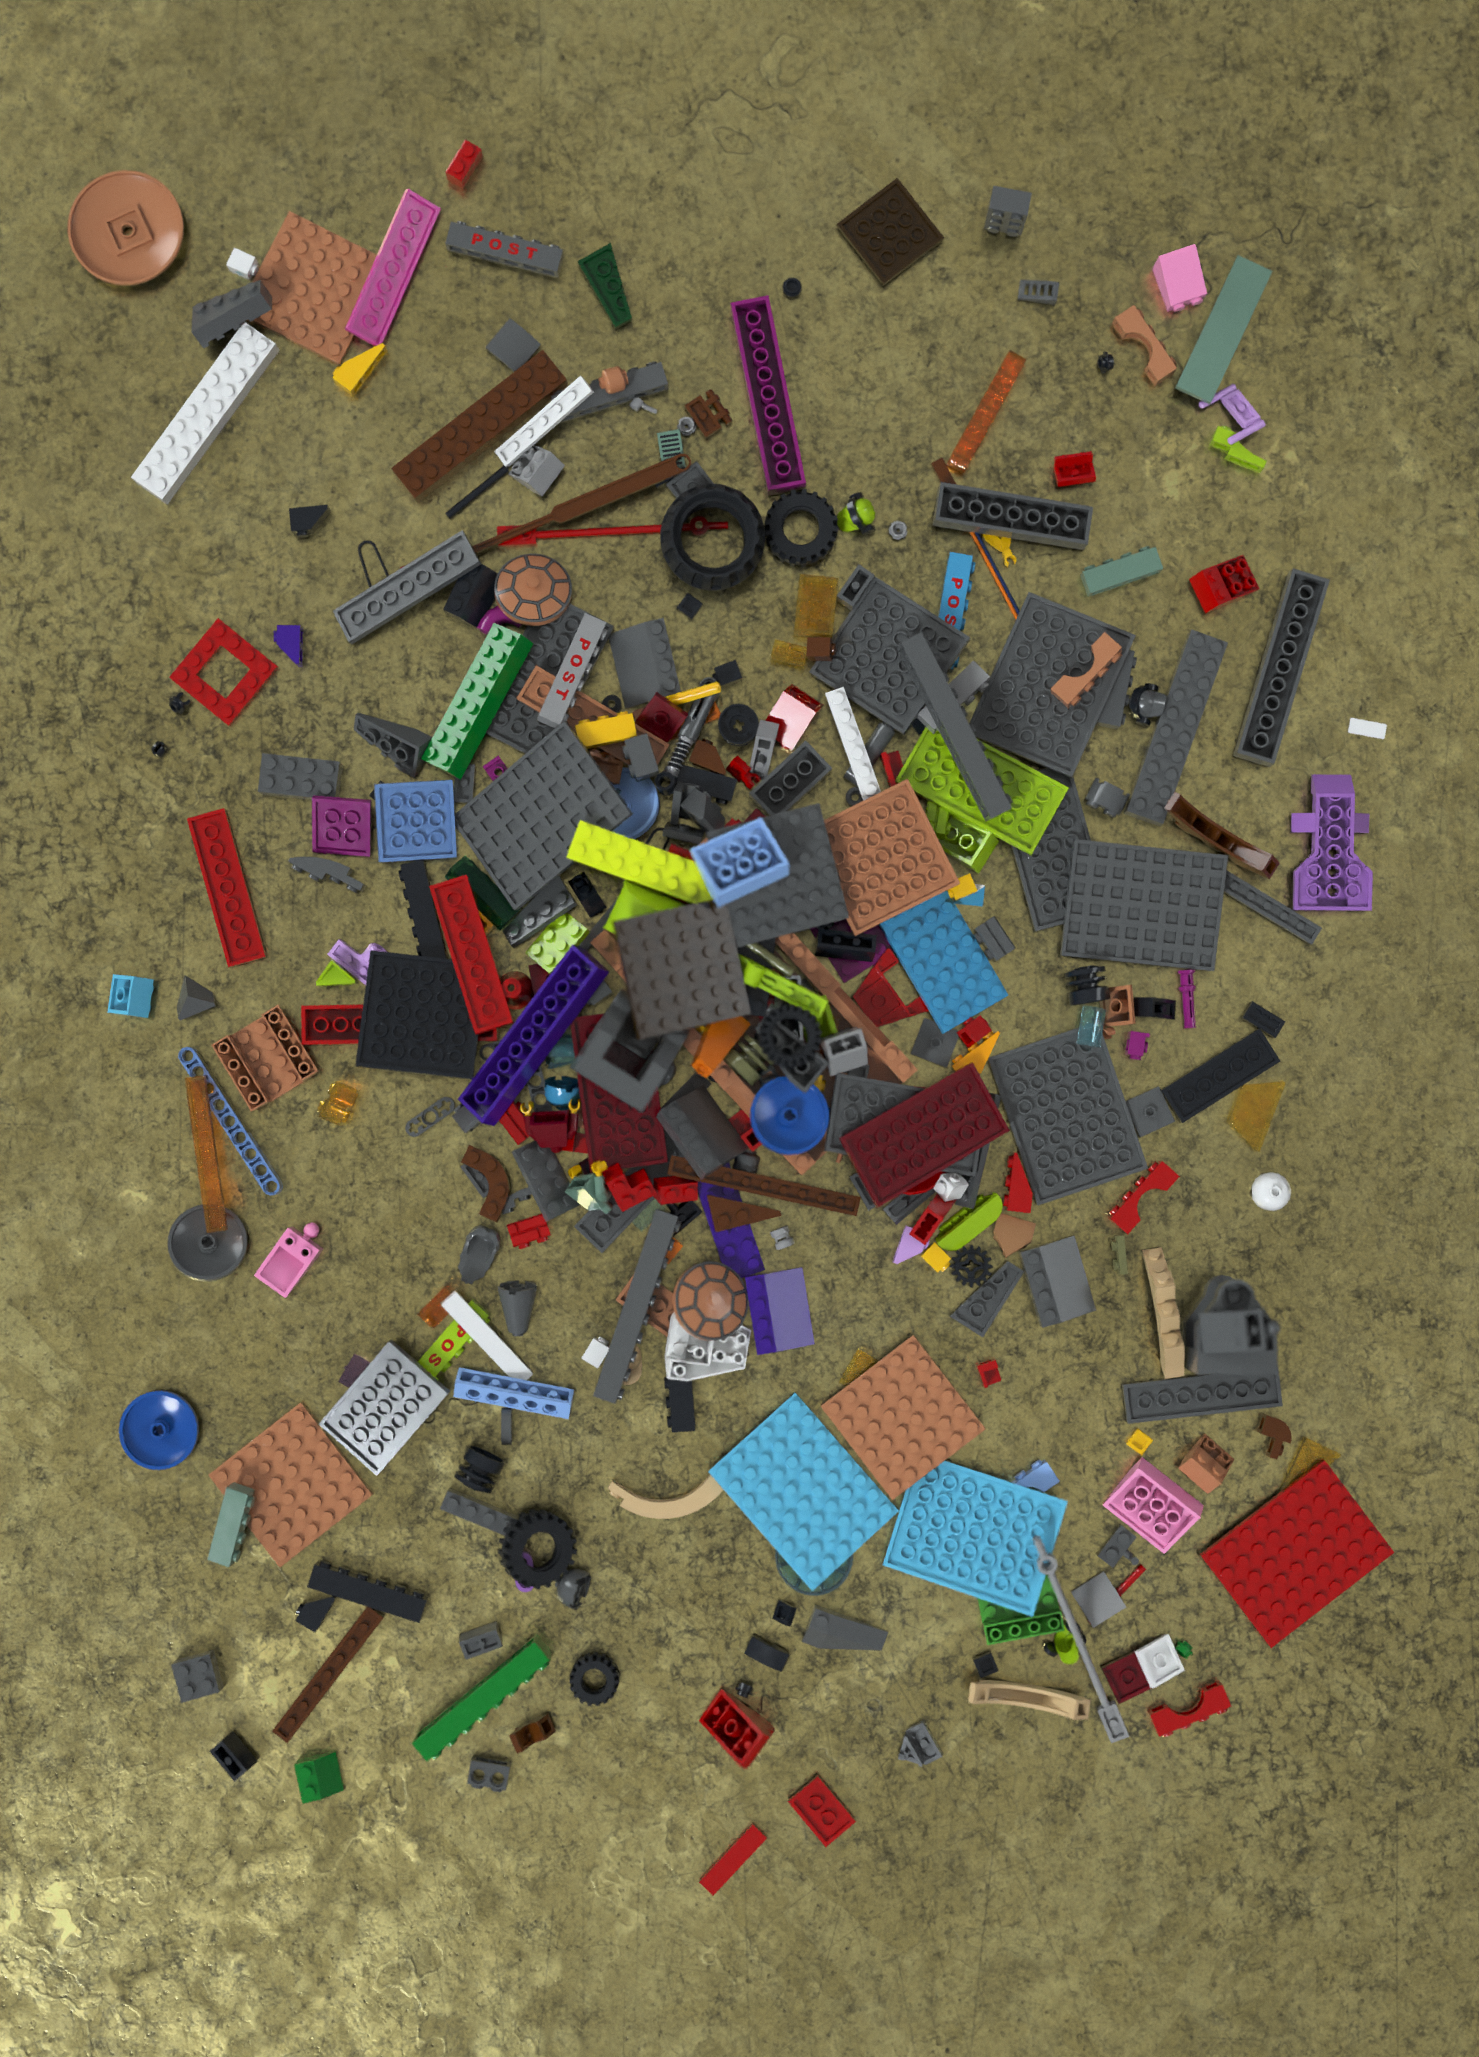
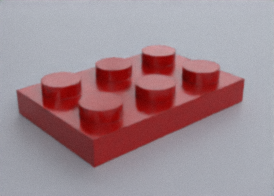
M818 1775L788 1799V1803L825 1847L830 1845L856 1822L854 1817Z

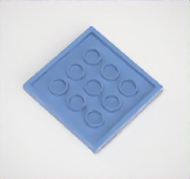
M452 779L374 784L379 862L457 857Z

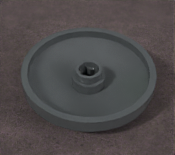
M215 1204L198 1205L186 1210L175 1220L168 1235V1252L173 1264L183 1275L197 1281L210 1282L227 1277L240 1266L247 1251V1234L239 1217L231 1210Z

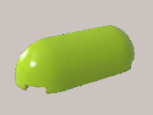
M995 1192L987 1196L981 1194L976 1199L974 1209L963 1207L940 1226V1233L935 1238L937 1244L946 1251H955L965 1246L1000 1216L1003 1208L1000 1196Z

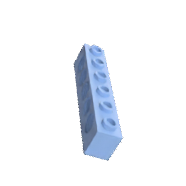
M460 1367L454 1387V1397L565 1419H569L574 1389Z

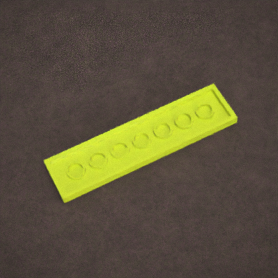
M579 821L566 856L567 859L691 904L713 900L694 861L584 821Z

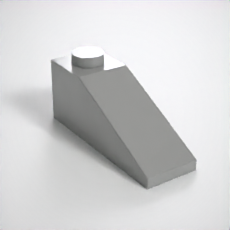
M760 719L750 762L751 770L749 772L757 774L761 780H764L768 776L779 724Z

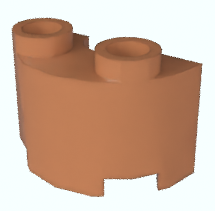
M589 749V753L613 785L619 784L624 762L617 760L612 755L603 757L600 751Z

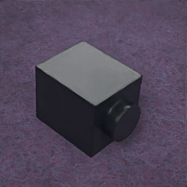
M736 660L714 668L712 677L720 683L721 689L742 681V675Z

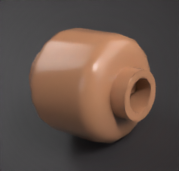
M619 366L602 370L601 377L598 378L600 388L605 389L608 394L624 391L626 385H628L625 369L622 370Z

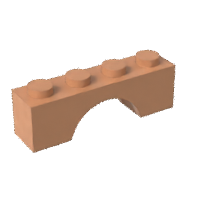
M1133 305L1114 318L1112 324L1122 339L1134 338L1140 340L1147 347L1149 363L1144 371L1154 386L1175 373L1177 369L1176 361L1166 353L1164 343L1161 340L1158 341L1153 327L1150 324L1147 325L1140 309H1136Z
M1104 632L1091 646L1094 663L1086 674L1079 677L1063 675L1051 688V693L1067 708L1071 705L1075 706L1081 700L1080 696L1084 691L1089 692L1095 685L1094 681L1098 677L1102 678L1109 669L1107 667L1112 662L1115 664L1122 657V647L1107 633Z

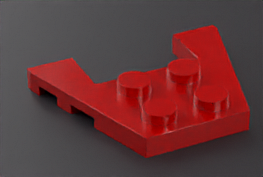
M889 947L885 949L852 995L857 1005L876 1027L929 1011L920 996L905 1006L883 975V973L899 962Z

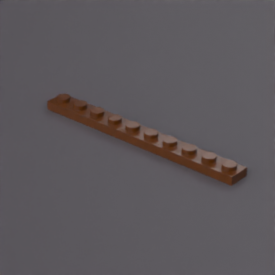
M673 1155L670 1157L667 1174L853 1216H857L861 1199L858 1196L723 1166L701 1180L686 1158Z

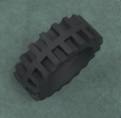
M802 489V492L791 490V493L787 495L785 493L780 495V499L775 500L770 510L768 509L764 525L766 544L772 550L771 553L779 557L781 562H788L793 567L794 565H801V567H806L807 564L815 565L820 559L826 558V555L831 552L836 542L838 532L837 515L834 513L833 506L827 503V499L819 497L815 491L809 493L807 489ZM799 510L808 511L813 514L819 524V532L816 538L810 543L803 545L794 544L788 540L783 530V524L787 516Z
M530 1509L528 1514L524 1512L519 1513L520 1518L518 1520L512 1518L510 1520L512 1526L509 1529L505 1527L503 1532L506 1535L504 1538L499 1539V1543L502 1544V1549H498V1554L502 1556L500 1563L505 1567L504 1571L528 1588L533 1586L535 1589H541L543 1585L547 1588L551 1587L552 1581L557 1583L561 1581L559 1576L562 1573L565 1575L569 1573L566 1569L569 1564L574 1565L575 1561L571 1557L572 1554H577V1549L573 1547V1544L577 1543V1541L571 1534L573 1530L566 1525L567 1523L564 1520L542 1509L540 1511ZM538 1532H546L554 1540V1553L545 1565L531 1567L524 1560L523 1548L532 1535Z

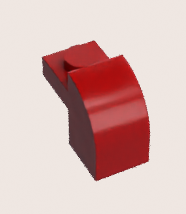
M742 1109L728 1119L752 1152L762 1145L752 1130L750 1118Z

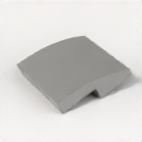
M1104 1571L1070 1591L1093 1628L1126 1608Z

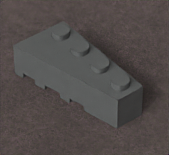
M258 280L241 288L233 289L221 296H215L213 299L203 303H198L193 306L191 332L201 346L206 348L209 346V341L215 338L220 340L225 337L223 333L232 328L237 330L243 325L244 321L249 320L251 322L272 310V295L262 281Z

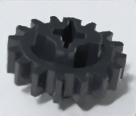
M970 1245V1250L963 1246L962 1253L957 1250L958 1257H952L955 1264L950 1265L951 1268L955 1269L952 1275H958L956 1281L962 1280L964 1287L969 1283L971 1288H973L974 1283L980 1287V1281L987 1282L986 1275H992L988 1269L993 1268V1265L988 1264L992 1260L991 1257H985L987 1251L981 1253V1247L974 1250L973 1245ZM965 1255H968L964 1262H960ZM976 1255H979L984 1260V1263L978 1262ZM970 1262H973L974 1265L977 1266L973 1268V1271H970L968 1267H965L969 1266ZM959 1270L965 1271L968 1274V1279L963 1277ZM979 1271H984L980 1277L976 1278V1274Z

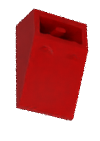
M1244 555L1206 568L1189 579L1205 614L1260 589Z

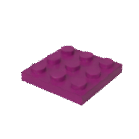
M313 795L312 852L370 857L372 800Z

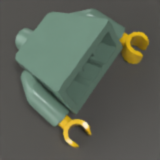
M597 1161L592 1164L591 1169L596 1176L594 1174L581 1175L582 1169L580 1165L569 1168L568 1175L573 1180L565 1193L589 1211L600 1209L605 1214L609 1213L613 1208V1205L608 1201L612 1193L605 1186L604 1176H602V1171L607 1169L606 1162Z

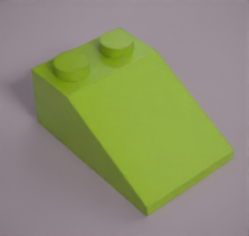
M953 814L948 817V822L951 823L950 833L946 834L943 840H938L947 856L979 874L999 840L991 832Z

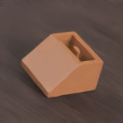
M1204 1434L1184 1456L1178 1469L1208 1494L1222 1484L1234 1458L1209 1436Z

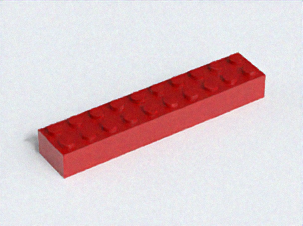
M363 1004L301 1006L302 1045L358 1044ZM499 1028L480 1033L478 1042L499 1041Z

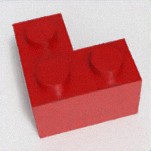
M618 1162L602 1171L604 1180L622 1212L657 1194L644 1168L626 1177Z

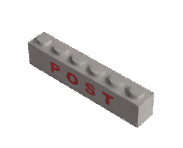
M587 613L584 614L541 708L537 721L556 728L563 721L568 720L569 715L566 713L569 708L573 709L577 700L574 697L576 691H581L585 682L582 678L584 674H589L592 667L590 660L592 656L596 658L600 649L597 645L600 640H604L608 630L605 629L606 622Z

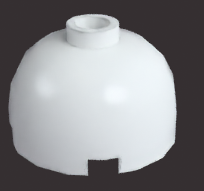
M1268 1172L1261 1174L1254 1180L1251 1187L1253 1201L1264 1210H1279L1291 1198L1290 1183L1284 1176L1278 1173Z

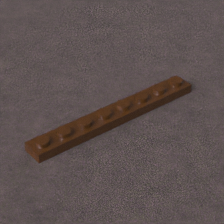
M370 1607L364 1610L272 1730L274 1734L286 1743L289 1742L384 1618L380 1612Z

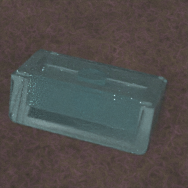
M1083 1005L1076 1044L1100 1047L1106 1009Z

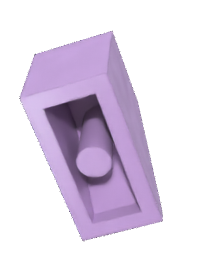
M905 1225L892 1262L898 1264L922 1253L923 1248L927 1249L930 1239L926 1245L922 1244L909 1235L913 1228Z

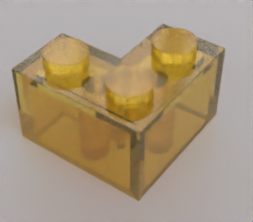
M336 1081L335 1084L332 1083L328 1090L329 1098L321 1101L317 1108V1112H319L317 1117L339 1126H345L360 1090L340 1081Z

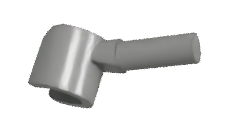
M638 397L634 398L630 403V407L635 411L642 407L654 414L657 412V409L646 405Z

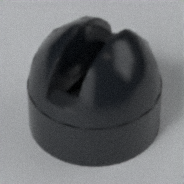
M157 741L153 743L151 751L157 757H164L168 752V747L165 743ZM161 744L162 746L158 749V751H157V753H156L155 750H156V749L158 748V746Z

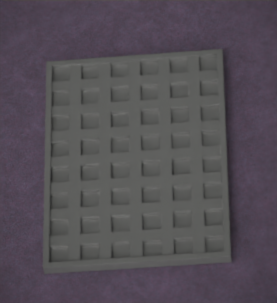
M563 721L455 814V826L513 909L519 910L576 862L567 859L566 856L580 820L612 832L633 813L569 723Z
M1073 839L1060 955L1214 971L1228 855Z

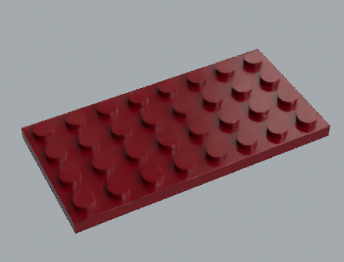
M604 1013L576 1017L570 1024L575 1058ZM614 1040L602 1057L634 1079L646 1061ZM577 1072L590 1173H594L591 1166L597 1161H605L607 1168L619 1162L622 1169L667 1163L664 1129L656 1118L661 1110L658 1088L641 1112Z
M971 1062L843 1135L839 1140L877 1208L1010 1130L976 1067Z

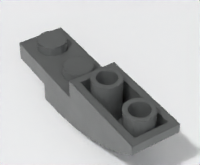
M294 857L288 860V862L293 864L291 868L300 873L303 870L310 873L308 877L317 882L320 879L326 881L328 875H331L330 880L338 884L341 881L348 884L346 888L355 893L358 890L363 892L366 888L365 884L350 877L353 869L341 863L318 857Z

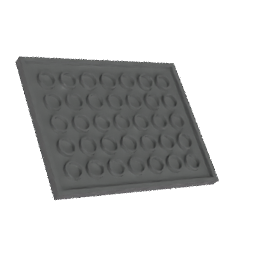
M1028 592L988 682L989 686L984 690L970 721L975 727L976 738L1073 778L1136 635ZM1104 632L1107 633L1122 647V657L1115 664L1112 662L1107 667L1109 669L1102 678L1098 677L1094 681L1095 685L1089 692L1084 691L1080 696L1081 700L1075 706L1071 705L1067 708L1051 693V688L1063 675L1079 677L1086 674L1094 663L1091 646Z
M1098 1021L988 1058L1037 1206L1148 1169Z

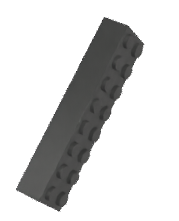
M941 482L937 491L932 526L1084 550L1088 545L1093 507Z

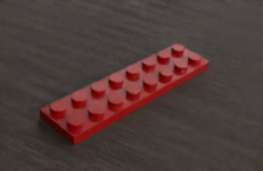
M222 808L187 818L228 967L267 957L226 809Z
M467 874L429 886L475 1034L512 1024V1016Z

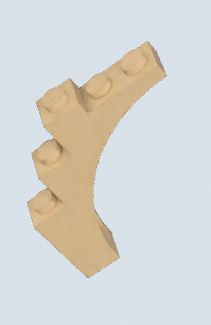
M1162 1247L1142 1250L1157 1320L1162 1371L1165 1379L1184 1376V1343L1180 1333V1314L1175 1302V1283L1172 1273L1168 1269Z

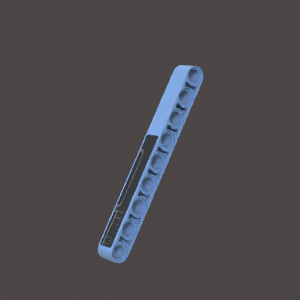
M192 1047L182 1048L178 1054L180 1062L258 1184L267 1195L279 1194L283 1189L281 1179L197 1049ZM187 1051H191L193 1053V1058L191 1061H187L185 1059V1054ZM198 1067H202L204 1071L203 1076L200 1078L195 1074ZM209 1083H212L214 1086V1091L211 1094L206 1092V1086ZM220 1099L225 1103L222 1110H218L216 1107V1103ZM229 1116H233L235 1119V1123L231 1127L227 1124ZM240 1132H243L246 1136L243 1143L237 1140V1135ZM251 1148L256 1151L254 1159H250L247 1155L248 1150ZM260 1165H264L267 1169L266 1174L263 1176L258 1173ZM271 1181L277 1184V1189L274 1192L268 1188Z

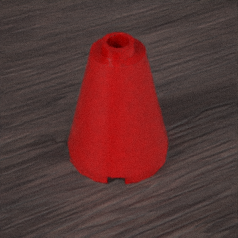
M519 971L508 972L500 978L509 1009L518 1010L526 1007L534 996L531 979ZM514 985V991L510 992V987Z

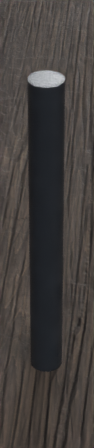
M505 465L502 466L445 513L447 517L451 519L509 472V469Z

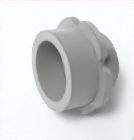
M682 417L679 420V424H677V430L680 429L682 435H690L696 430L694 420L691 417Z
M894 521L891 524L889 534L892 535L893 539L900 540L907 535L906 524L901 521Z

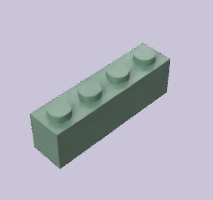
M1146 546L1139 549V553L1132 555L1129 552L1121 555V559L1114 561L1112 558L1103 561V565L1098 567L1090 565L1084 568L1080 576L1087 596L1090 597L1160 573L1163 570V566L1156 547L1150 548Z
M235 1482L226 1487L207 1560L226 1567H230L235 1562H238L241 1556V1551H239L240 1545L246 1537V1533H244L245 1526L248 1525L251 1518L249 1511L255 1502V1489Z

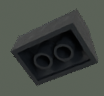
M481 564L458 578L443 608L445 614L477 629L480 620L491 609L495 601L494 585L498 573Z

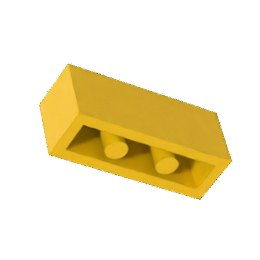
M628 711L617 713L616 717L609 718V715L598 717L597 721L590 722V719L578 721V725H575L577 736L586 749L624 742L637 736L633 714H628Z

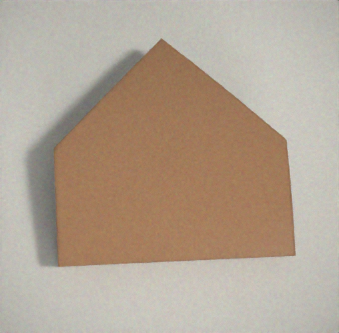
M1003 1213L1000 1214L995 1222L993 1238L1001 1247L1005 1258L1022 1248H1026L1031 1243L1036 1223Z

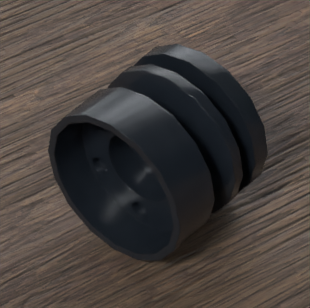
M739 703L732 704L723 710L719 717L718 727L721 736L727 743L738 747L746 746L756 738L759 722L753 709ZM737 721L744 723L741 731L737 728L734 729Z
M1084 966L1064 973L1065 978L1074 977L1075 980L1066 983L1067 986H1076L1075 991L1068 993L1070 1006L1111 999L1109 986H1099V982L1107 979V976L1098 977L1097 973L1106 971L1105 966Z
M469 1445L463 1458L470 1464H460L458 1468L461 1471H456L454 1477L468 1488L491 1494L493 1487L489 1484L495 1485L497 1481L490 1474L500 1475L506 1462L489 1451Z

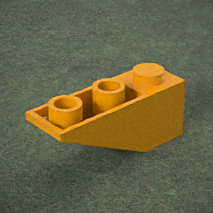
M993 1031L989 1032L983 1037L985 1041L979 1045L976 1042L967 1049L969 1053L965 1056L960 1054L952 1060L954 1064L950 1066L955 1072L973 1062L978 1073L981 1074L1000 1035L999 1031L995 1033Z

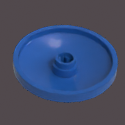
M782 1076L769 1081L757 1092L750 1108V1123L755 1136L766 1148L782 1155H797L810 1150L823 1138L829 1123V1109L823 1094L814 1084L804 1094L789 1082L786 1076Z
M163 1390L151 1391L134 1399L123 1412L119 1424V1438L125 1453L136 1464L152 1470L168 1469L184 1461L193 1451L199 1434L198 1419L191 1405L181 1396Z

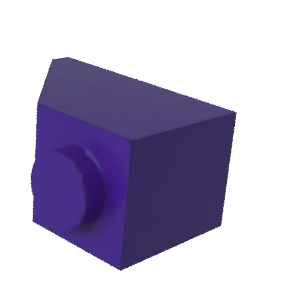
M277 625V631H274V642H277L276 644L298 667H303V628L300 625Z

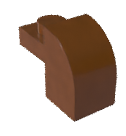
M1263 1413L1257 1432L1271 1437L1266 1455L1277 1460L1284 1450L1283 1441L1291 1444V1431L1282 1420Z
M545 1714L521 1724L515 1728V1731L509 1737L516 1753H521L532 1744L546 1740L556 1730L549 1714Z

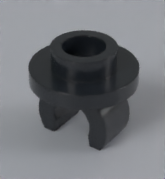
M183 692L169 698L170 708L179 714L185 712V708L189 707L191 702L190 700L186 702L180 700L183 698Z

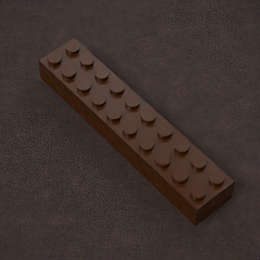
M544 350L540 351L391 468L394 475L418 504L550 401L551 396L555 392L568 387L567 379Z

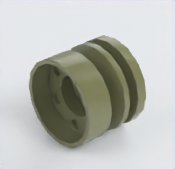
M746 1034L743 1038L749 1044L745 1046L739 1041L738 1045L742 1051L739 1053L732 1048L724 1059L752 1086L761 1077L756 1069L760 1067L767 1071L768 1068L763 1062L766 1060L771 1066L774 1062L769 1061L766 1054L763 1055V1049L759 1046V1041Z

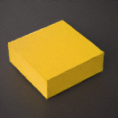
M1136 1428L1126 1441V1444L1140 1455H1143L1153 1442V1439Z

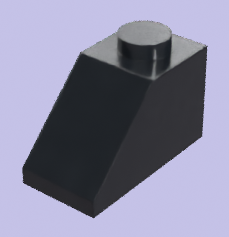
M317 505L289 508L291 532L293 535H297L298 538L308 537V534H314L331 513L329 506Z
M1134 997L1135 1017L1175 1020L1176 1000Z
M326 1595L308 1600L305 1605L301 1603L295 1613L298 1615L295 1621L316 1632L337 1597Z

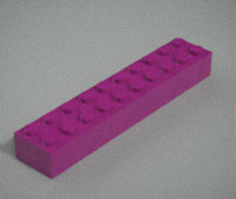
M769 295L731 302V314L767 494L771 496L791 492V490L806 489V480Z

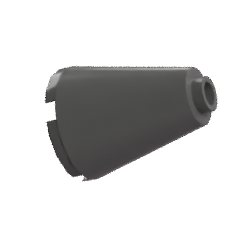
M519 1280L507 1281L498 1286L507 1329L513 1336H523L528 1331L537 1291V1284L525 1281V1284H519Z

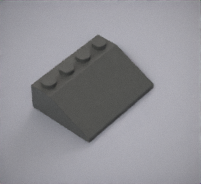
M664 618L643 622L611 633L609 641L625 710L647 705L656 692L664 697L681 692Z
M704 1085L661 1109L656 1116L701 1180L748 1149V1146Z
M1075 1235L1018 1251L1040 1327H1048L1096 1311Z

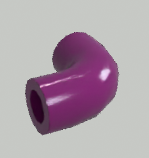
M497 605L486 612L480 620L477 629L487 635L493 623L498 625L508 623L519 629L523 624L508 618Z

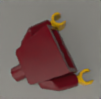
M572 1099L569 1101L568 1106L571 1109V1113H569V1110L532 1112L531 1115L534 1103L529 1101V1109H526L523 1102L520 1110L525 1114L524 1123L527 1135L534 1141H537L539 1147L550 1148L553 1153H559L562 1147L567 1146L568 1140L573 1138L578 1129L579 1114H577V1110L581 1105L580 1099H578V1106L576 1107L572 1106Z

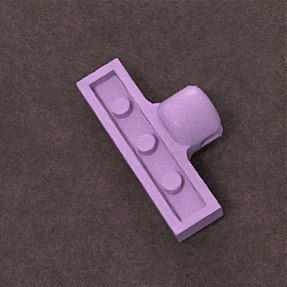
M338 939L327 955L366 985L370 950L387 951L379 944L371 943L360 954L342 939Z

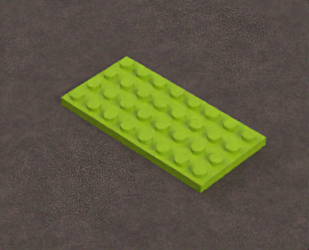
M925 727L897 776L896 784L908 779L915 794L937 804L977 827L991 832L995 837L1032 856L1069 787L982 742L986 750L984 751L986 758H990L993 762V772L1001 778L1004 785L1002 789L1005 794H1009L1012 800V804H1010L1011 809L985 822L940 732L937 731L933 734Z

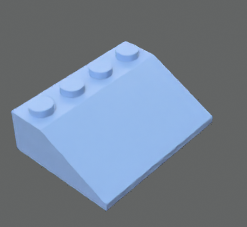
M762 818L690 849L706 887L717 907L723 906L789 875V862Z

